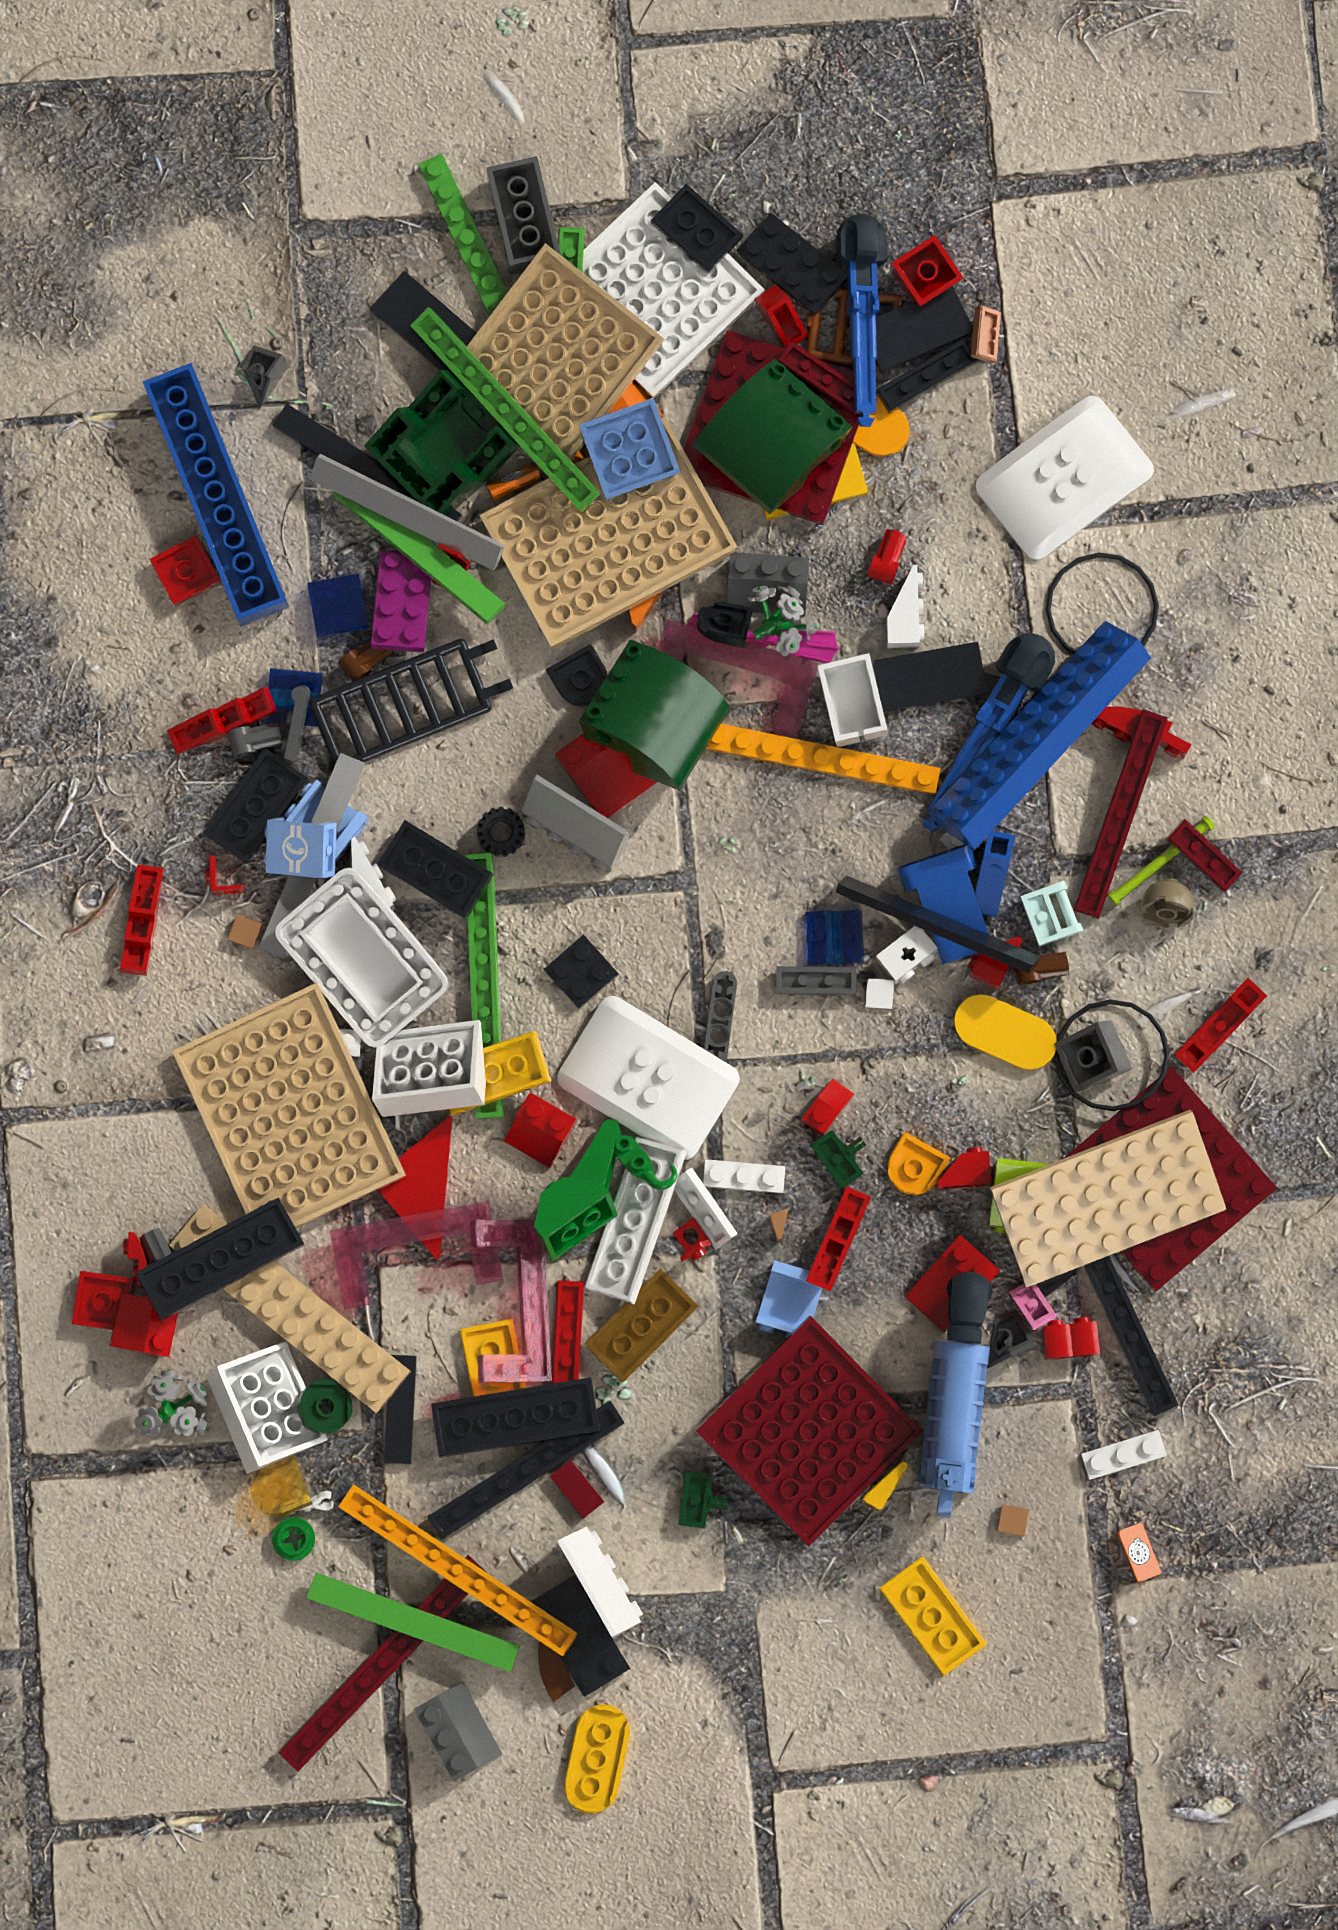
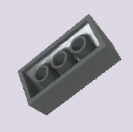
M535 156L486 167L488 183L510 275L524 272L545 243L561 255L538 157Z

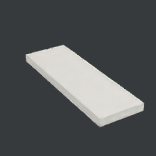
M636 1136L635 1141L650 1158L654 1175L658 1180L665 1181L670 1178L671 1165L675 1166L679 1176L687 1152ZM625 1168L613 1202L618 1216L605 1225L584 1286L586 1290L635 1304L676 1182L668 1189L657 1190L649 1186L647 1182L632 1176Z

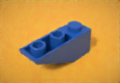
M992 830L987 836L975 890V896L983 915L997 918L1015 835Z

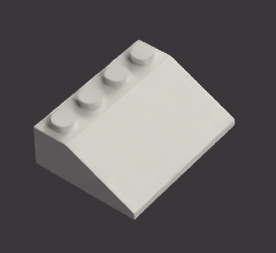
M480 1020L400 1030L384 1045L376 1047L372 1101L382 1117L484 1105L486 1078Z
M286 1341L217 1366L206 1374L247 1474L270 1466L328 1440L326 1435L317 1434L304 1428L297 1410L298 1400L306 1387Z
M585 1527L557 1541L613 1639L641 1623L639 1617L643 1613L636 1601L630 1603L625 1593L629 1592V1589L623 1578L616 1579L612 1572V1569L616 1568L610 1555L607 1553L603 1556L598 1546L603 1543L595 1529L590 1532Z

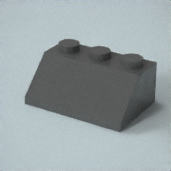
M739 552L731 554L727 603L752 608L754 613H763L761 602H749L747 595L752 593V590L756 587L768 586V588H776L775 596L769 597L766 600L769 613L774 614L778 608L777 602L780 600L779 597L782 595L777 590V587L783 586L786 588L790 586L796 588V591L800 593L799 599L803 602L800 606L804 611L802 616H805L809 558Z
M463 1682L414 1708L453 1781L460 1779L502 1755L499 1746Z

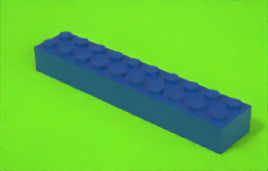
M192 363L143 381L240 627L289 608Z
M1104 621L929 810V813L941 829L975 850L1151 659V656L1140 640Z

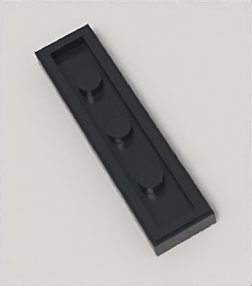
M962 339L876 389V394L890 414L977 363V359L970 357L971 349L966 341Z
M391 1355L411 1372L387 1401L384 1463L411 1464L417 1356Z

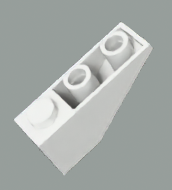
M913 565L887 617V649L919 648L920 640H924V624H919V615L924 614L923 599H918V589H923L922 573H917V565Z
M355 837L351 838L352 869H355L367 881L392 911L395 910L392 902L396 901V898L390 887L384 888L380 882L383 875L377 864L375 863L371 866L367 856L371 854L363 841L358 843Z

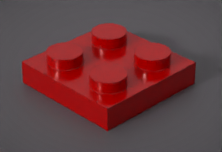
M196 535L149 559L174 607L221 583Z
M80 1271L71 1324L113 1330L120 1293L132 1295L133 1278Z

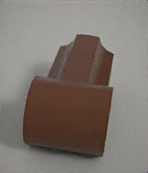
M370 640L360 649L348 652L338 661V664L351 681H355L369 675L375 666L394 652L393 650L372 649Z
M1066 952L1040 955L1038 965L1029 974L1016 969L1018 985L1033 984L1042 981V979L1069 975Z

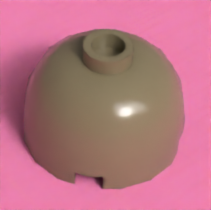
M1167 878L1148 887L1142 897L1140 913L1143 912V919L1155 926L1169 928L1168 923H1178L1177 927H1183L1193 919V896L1185 885L1175 879Z

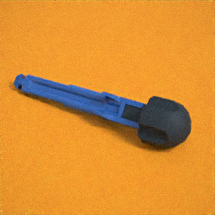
M864 213L849 217L839 226L836 236V262L840 266H846L847 318H850L854 413L861 416L856 419L858 425L869 428L875 418H870V415L876 414V315L879 312L877 268H880L887 262L888 253L887 235L883 225L875 217Z
M1035 633L1021 634L1013 638L1005 647L996 663V668L1002 673V676L976 715L975 719L977 722L955 757L954 764L929 804L926 810L928 814H930L929 810L1009 725L1012 716L1028 689L1034 692L1042 689L1055 663V651L1051 643L1043 636ZM931 814L929 820L923 818V827L927 830L934 832L940 828L936 825L937 822Z

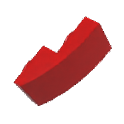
M128 1232V1238H124L123 1253L128 1255L130 1261H138V1265L133 1267V1281L137 1282L139 1288H142L135 1272L149 1266L148 1258L137 1234Z

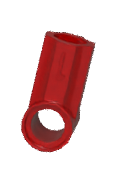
M886 529L877 555H874L870 564L867 577L892 585L900 564L898 563L906 544V535L893 529Z

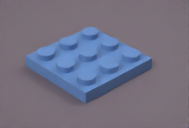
M654 397L579 424L606 500L680 473Z

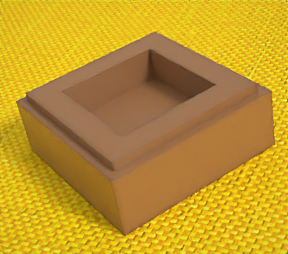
M237 915L228 941L254 949L262 923Z
M1002 1505L997 1532L1024 1537L1029 1510Z

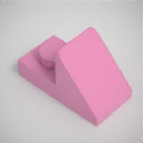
M1022 1284L1009 1292L1029 1329L1035 1330L1057 1317L1036 1284L1029 1287Z

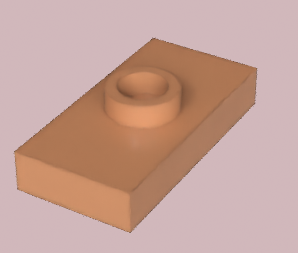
M982 305L975 307L970 357L990 364L997 361L1001 312Z

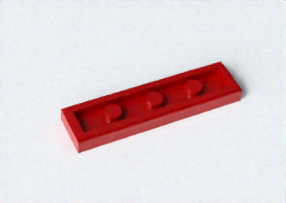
M557 1280L552 1384L579 1379L584 1282Z

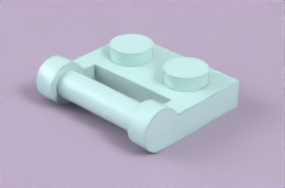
M1065 881L1020 896L1038 947L1083 932L1082 925L1077 922L1065 891L1068 889ZM1056 894L1068 927L1061 929L1049 898L1050 895Z

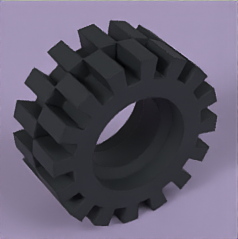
M499 807V809L491 808L488 813L485 812L482 819H479L477 835L481 847L487 853H492L496 857H499V855L507 857L508 854H514L518 848H521L522 842L525 839V828L517 812L514 813L512 809H504V807ZM499 822L508 824L511 828L510 837L502 842L494 840L491 836L493 825Z

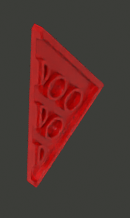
M450 1115L398 1158L406 1177L378 1189L437 1261L441 1257L453 1118Z

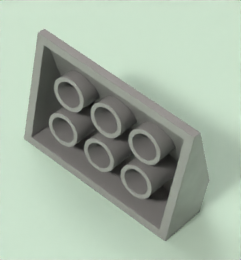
M539 775L535 776L521 810L522 816L525 817L523 821L534 829H537L538 826L547 831L546 836L553 841L559 843L562 840L570 845L568 849L577 856L582 857L583 854L592 859L590 863L602 871L605 868L612 871L628 847L627 830Z

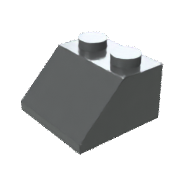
M1112 1020L1096 1022L1054 1043L1074 1092L1109 1081L1132 1070Z

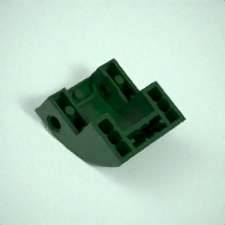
M774 359L753 375L731 396L709 421L692 446L771 514L802 488L810 472L841 447L852 426L830 408L824 400L814 394L802 381L788 371L783 364Z
M441 370L409 407L397 408L364 447L419 503L446 515L481 488L507 462L520 445L451 370Z
M630 639L579 719V723L586 740L628 755L635 774L680 791L729 712L730 705L713 685L689 666L662 651Z

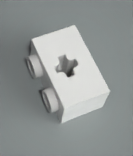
M914 926L876 955L875 960L888 977L894 980V984L899 981L904 984L915 975L914 969L920 965L926 967L936 959L934 954L938 948L923 929ZM903 951H906V953L913 952V961L909 959L904 961L902 959Z

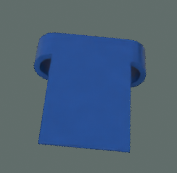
M963 844L962 846L945 850L897 868L904 890L917 889L923 908L988 934L967 871L978 866L971 847ZM932 933L942 964L978 953Z

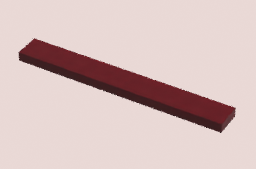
M1144 709L1141 711L1073 909L1076 912L1097 919L1100 917L1168 717Z

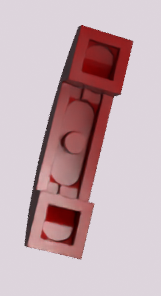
M1247 978L1174 1055L1190 1071L1195 1073L1260 1005L1267 995Z

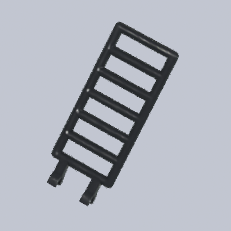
M460 638L311 698L309 706L334 767L340 752L321 705L336 700L357 752L356 755L351 757L361 762H367L490 712L492 705L489 698L513 689L510 678L485 688L473 660L476 657L498 649L494 639L469 649L466 641ZM459 651L480 705L465 710L444 659V656ZM433 660L455 712V715L440 720L419 667ZM408 670L411 673L431 723L418 730L414 726L395 679L396 675ZM383 680L386 682L406 732L405 735L393 740L390 737L370 687ZM358 690L362 693L382 743L368 750L346 699V695Z

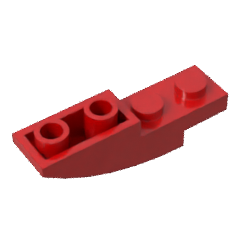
M1107 706L1091 725L1101 730L1106 728L1112 731V735L1122 742H1127V740L1131 742L1142 710ZM1167 720L1159 746L1165 748L1164 752L1171 757L1178 758L1180 756L1185 758L1192 744L1169 733L1173 722Z

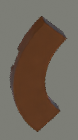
M539 1641L538 1663L540 1674L547 1693L552 1701L555 1702L574 1688L575 1684L558 1653Z

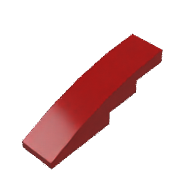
M263 687L243 698H235L216 709L210 708L168 729L167 732L176 754H181L224 737L232 729L249 726L276 713L277 709L269 689Z
M137 864L128 909L129 917L124 937L125 945L120 964V973L147 976L164 868Z
M846 1186L806 1282L831 1292L871 1196Z

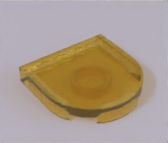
M295 1454L261 1469L251 1487V1494L255 1504L263 1513L270 1516H285L313 1505Z

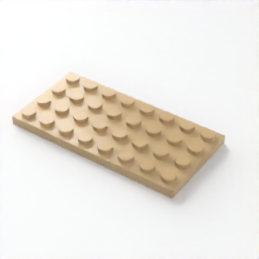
M1191 1110L990 1187L1026 1287L1226 1210L1208 1154Z

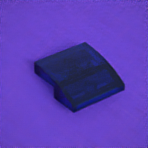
M359 573L307 583L317 637L369 628Z
M270 668L268 689L277 712L266 717L264 722L286 724L289 710L293 711L295 701L291 696L292 690L300 685H305L310 689V699L322 694L323 672ZM308 705L304 726L317 727L313 713Z
M862 910L805 912L808 965L864 963Z

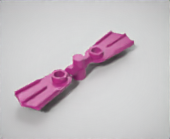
M693 613L690 621L684 628L689 646L736 647L704 637L696 627V613ZM798 630V634L802 636V640L799 642L800 647L796 653H789L788 655L821 663H830L839 650L835 632L815 631V634H810V641L807 642V631ZM748 631L745 642L756 643L759 648H766L769 645L775 646L776 642L780 639L776 635L771 637L768 634L758 640L753 631Z

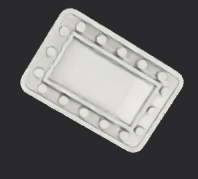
M1088 396L984 472L977 479L975 486L977 494L1025 555L1037 561L1046 558L1146 483L1152 477L1154 470L1151 461L1099 397Z
M344 868L276 926V937L281 945L314 983H318L321 992L368 1046L377 1047L384 1045L443 995L448 988V979L443 971L390 907L355 869Z
M609 996L600 1003L557 1075L558 1083L564 1090L641 1137L687 1152L684 1160H689L696 1155L739 1084V1074L735 1068L616 996Z

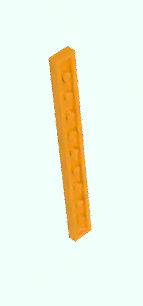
M724 724L719 726L706 747L707 750L930 795L936 794L941 769Z
M354 1484L338 1506L561 1656H564L578 1635L577 1632Z

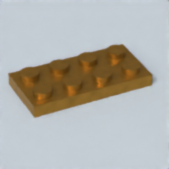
M660 1268L640 1288L635 1304L626 1302L590 1338L585 1346L624 1383L699 1306Z

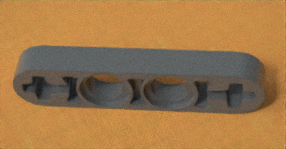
M722 971L715 976L713 981L704 1050L708 1051V1046L716 1049L725 1048L724 1053L718 1052V1058L727 1063L737 979L731 972ZM723 977H728V981L733 983V986H728L726 996H732L731 1000L724 997L715 998V994L721 995L722 986L717 985V983L722 981ZM725 1003L728 1005V1015L718 1017L714 1013L716 1004ZM721 1029L725 1032L726 1038L722 1043H714L711 1040L710 1034L713 1030Z

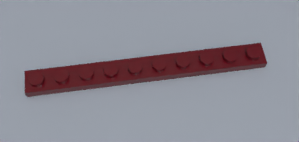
M469 1555L465 1557V1559H467L468 1561H470L471 1563L485 1571L472 1557H470ZM445 1578L417 1609L446 1619L469 1594ZM395 1630L282 1748L279 1754L299 1772L424 1641Z

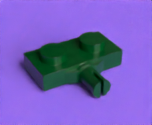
M831 1130L810 1145V1147L842 1190L864 1174L856 1163L854 1154L866 1146L864 1141L860 1143L863 1139L859 1136L852 1143L846 1145Z
M686 1471L678 1525L705 1529L707 1515L711 1508L727 1510L728 1505L717 1503L728 1504V1499L712 1497V1474Z

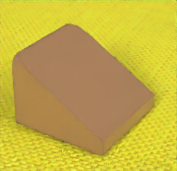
M788 1209L769 1215L768 1219L777 1242L782 1241Z

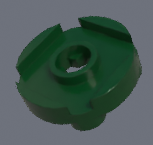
M318 1380L302 1391L297 1405L298 1415L304 1428L321 1435L335 1433L344 1427L351 1417L353 1408L349 1393L345 1392L344 1388L333 1380ZM322 1400H326L327 1405L332 1407L326 1414H323L322 1410L318 1408V1405L322 1404Z

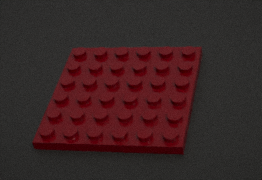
M729 330L726 331L684 447V452L703 486L757 503L692 445L709 421L731 396L774 359L777 360L785 350L784 348ZM824 362L853 382V371ZM805 384L838 415L842 416L852 426V429L841 447L810 472L802 488L777 509L824 526L859 425L856 422L857 418Z
M1173 1067L1167 1070L1166 1076L1153 1095L1135 1107L1118 1111L1064 1157L1067 1158L1188 1110L1193 1112L1226 1210L1119 1251L1155 1293L1277 1189L1274 1183ZM1156 1080L1130 1102H1134L1150 1091Z
M810 1315L695 1429L707 1444L807 1546H810L923 1432Z

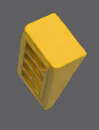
M904 1461L899 1463L863 1497L862 1501L877 1511H881L908 1468V1463Z

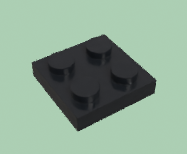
M584 934L544 968L545 973L578 1010L619 976V973Z

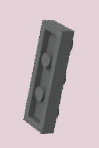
M776 966V994L856 995V967Z

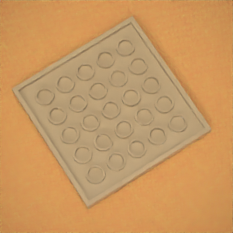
M545 243L467 345V348L572 461L585 444L579 424L608 414L665 338Z

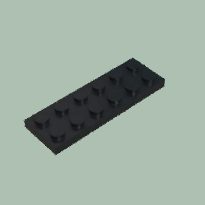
M278 1197L135 1272V1275L160 1321H163L303 1247L304 1242Z
M591 1377L431 1404L439 1458L600 1432Z

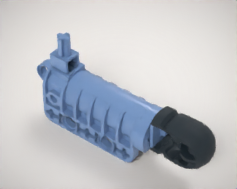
M961 1272L948 1281L946 1288L949 1296L948 1318L951 1326L948 1328L946 1341H936L931 1366L918 1487L939 1490L937 1517L943 1518L951 1517L954 1492L974 1494L977 1449L979 1447L978 1441L982 1406L984 1403V1388L986 1386V1370L990 1347L980 1345L982 1337L980 1327L984 1322L987 1302L993 1293L990 1282L984 1276L974 1272Z

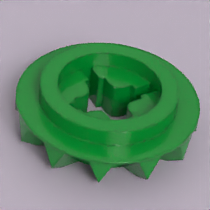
M298 1517L286 1518L279 1522L273 1531V1548L280 1557L286 1560H301L312 1551L315 1545V1532L304 1519ZM291 1527L296 1535H305V1537L298 1541L297 1551L292 1543H282V1541L290 1537Z

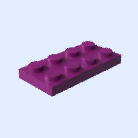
M381 549L371 648L424 652L431 578L397 550Z

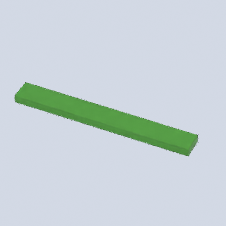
M333 492V497L485 624L488 625L505 608V603L425 536Z
M315 1573L306 1597L315 1602L509 1672L512 1671L520 1646L319 1573Z

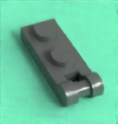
M305 685L294 688L291 693L295 705L294 710H289L286 726H290L288 737L284 736L281 752H285L284 759L295 761L299 756L311 695L310 689Z

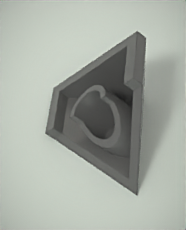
M253 346L240 367L246 375L259 410L288 369L286 358L282 354Z
M1017 1310L992 1320L993 1329L989 1345L987 1369L1036 1346L1034 1338Z

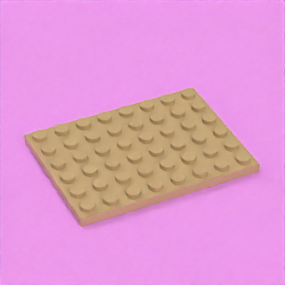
M665 416L661 420L678 464L679 474L606 500L593 462L589 456L575 465L601 494L583 512L579 511L556 484L548 478L479 515L491 538L505 545L501 557L552 650L739 551Z
M318 983L308 986L172 1051L246 1214L279 1197L295 1228H298L406 1177Z

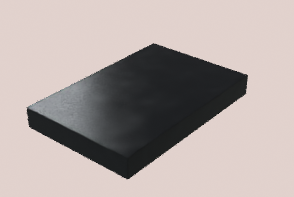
M687 184L651 219L652 225L707 274L743 238V234Z

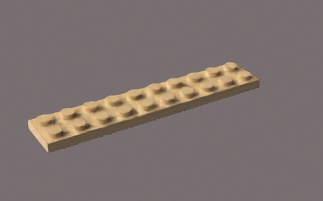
M202 1204L169 1246L177 1251L228 1223ZM275 1261L223 1288L224 1291L376 1414L411 1372Z

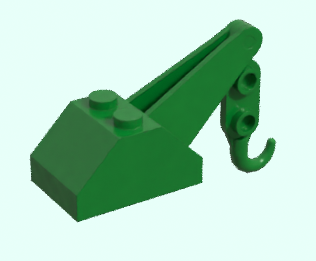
M612 1119L606 1120L601 1125V1128L571 1176L562 1177L558 1181L551 1182L541 1192L534 1228L544 1251L554 1261L618 1216L608 1191L616 1157L632 1176L647 1182L649 1186L657 1190L668 1189L676 1182L678 1174L675 1166H670V1178L665 1181L658 1180L654 1175L650 1158L631 1136L621 1135L622 1132L617 1121Z

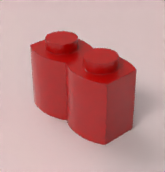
M1090 1317L1074 1318V1323L1063 1324L1062 1319L1051 1320L1047 1322V1326L1041 1328L1044 1360L1100 1354L1097 1321L1090 1322Z

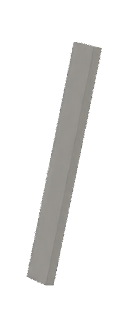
M322 454L317 456L309 478L310 480L418 534L453 549L491 570L497 568L505 546L504 544Z
M340 753L311 823L333 822L336 823L337 831L364 767V762ZM288 876L258 949L282 959L284 958L286 949L276 937V926L309 898L317 878Z

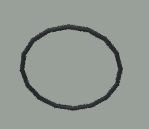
M1098 552L1078 557L1059 571L1048 591L1046 613L1051 632L1064 649L1072 654H1075L1077 651L1067 645L1055 628L1051 613L1053 591L1065 572L1079 562L1098 557L1122 561L1137 570L1148 584L1154 609L1152 624L1141 641L1143 646L1147 643L1156 627L1159 603L1153 583L1140 566L1121 555Z
M1109 999L1088 1004L1073 1014L1058 1034L1057 1042L1062 1040L1073 1020L1089 1009L1109 1004L1131 1007L1146 1016L1160 1033L1165 1053L1161 1074L1151 1090L1134 1102L1117 1106L1092 1103L1075 1093L1064 1078L1057 1049L1054 1059L1059 1079L1074 1098L1091 1108L1117 1111L1135 1107L1155 1093L1166 1076L1170 1053L1165 1032L1152 1014L1133 1003Z

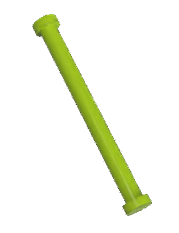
M1205 815L1195 828L1203 834L1207 830H1213L1215 825ZM1173 845L1170 846L1114 892L1110 891L1107 894L1110 901L1115 906L1121 904L1120 900L1180 852Z

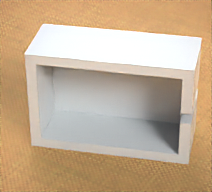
M869 653L818 665L837 747L860 742V736H864L866 741L889 735Z

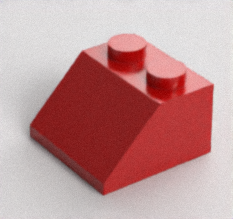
M933 235L893 261L889 268L903 291L919 307L964 279L936 235Z
M529 1092L504 1142L551 1168L575 1127L577 1120Z
M120 1293L109 1346L157 1357H169L178 1313L160 1321L147 1297Z

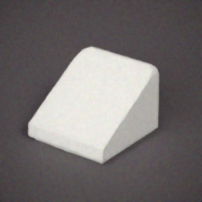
M867 979L865 1008L892 1009L894 980Z

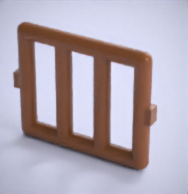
M841 287L833 296L840 298L833 352L817 351L822 309L816 316L812 313L811 316L808 315L807 328H809L806 351L823 362L853 366L851 355L843 354L847 326L848 289ZM878 292L879 303L891 304V311L902 306V297L900 295Z

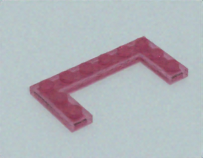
M666 619L658 647L659 651L681 662L686 652L786 681L772 732L794 739L798 738L819 663L789 654L783 656L781 652L745 642L744 648L715 642L704 637L695 627Z
M489 1200L330 1229L344 1310L371 1305L362 1257L363 1251L467 1233L477 1285L503 1281Z
M535 1220L470 1221L471 1248H516L522 1355L477 1356L479 1383L552 1381L545 1251L534 1228Z

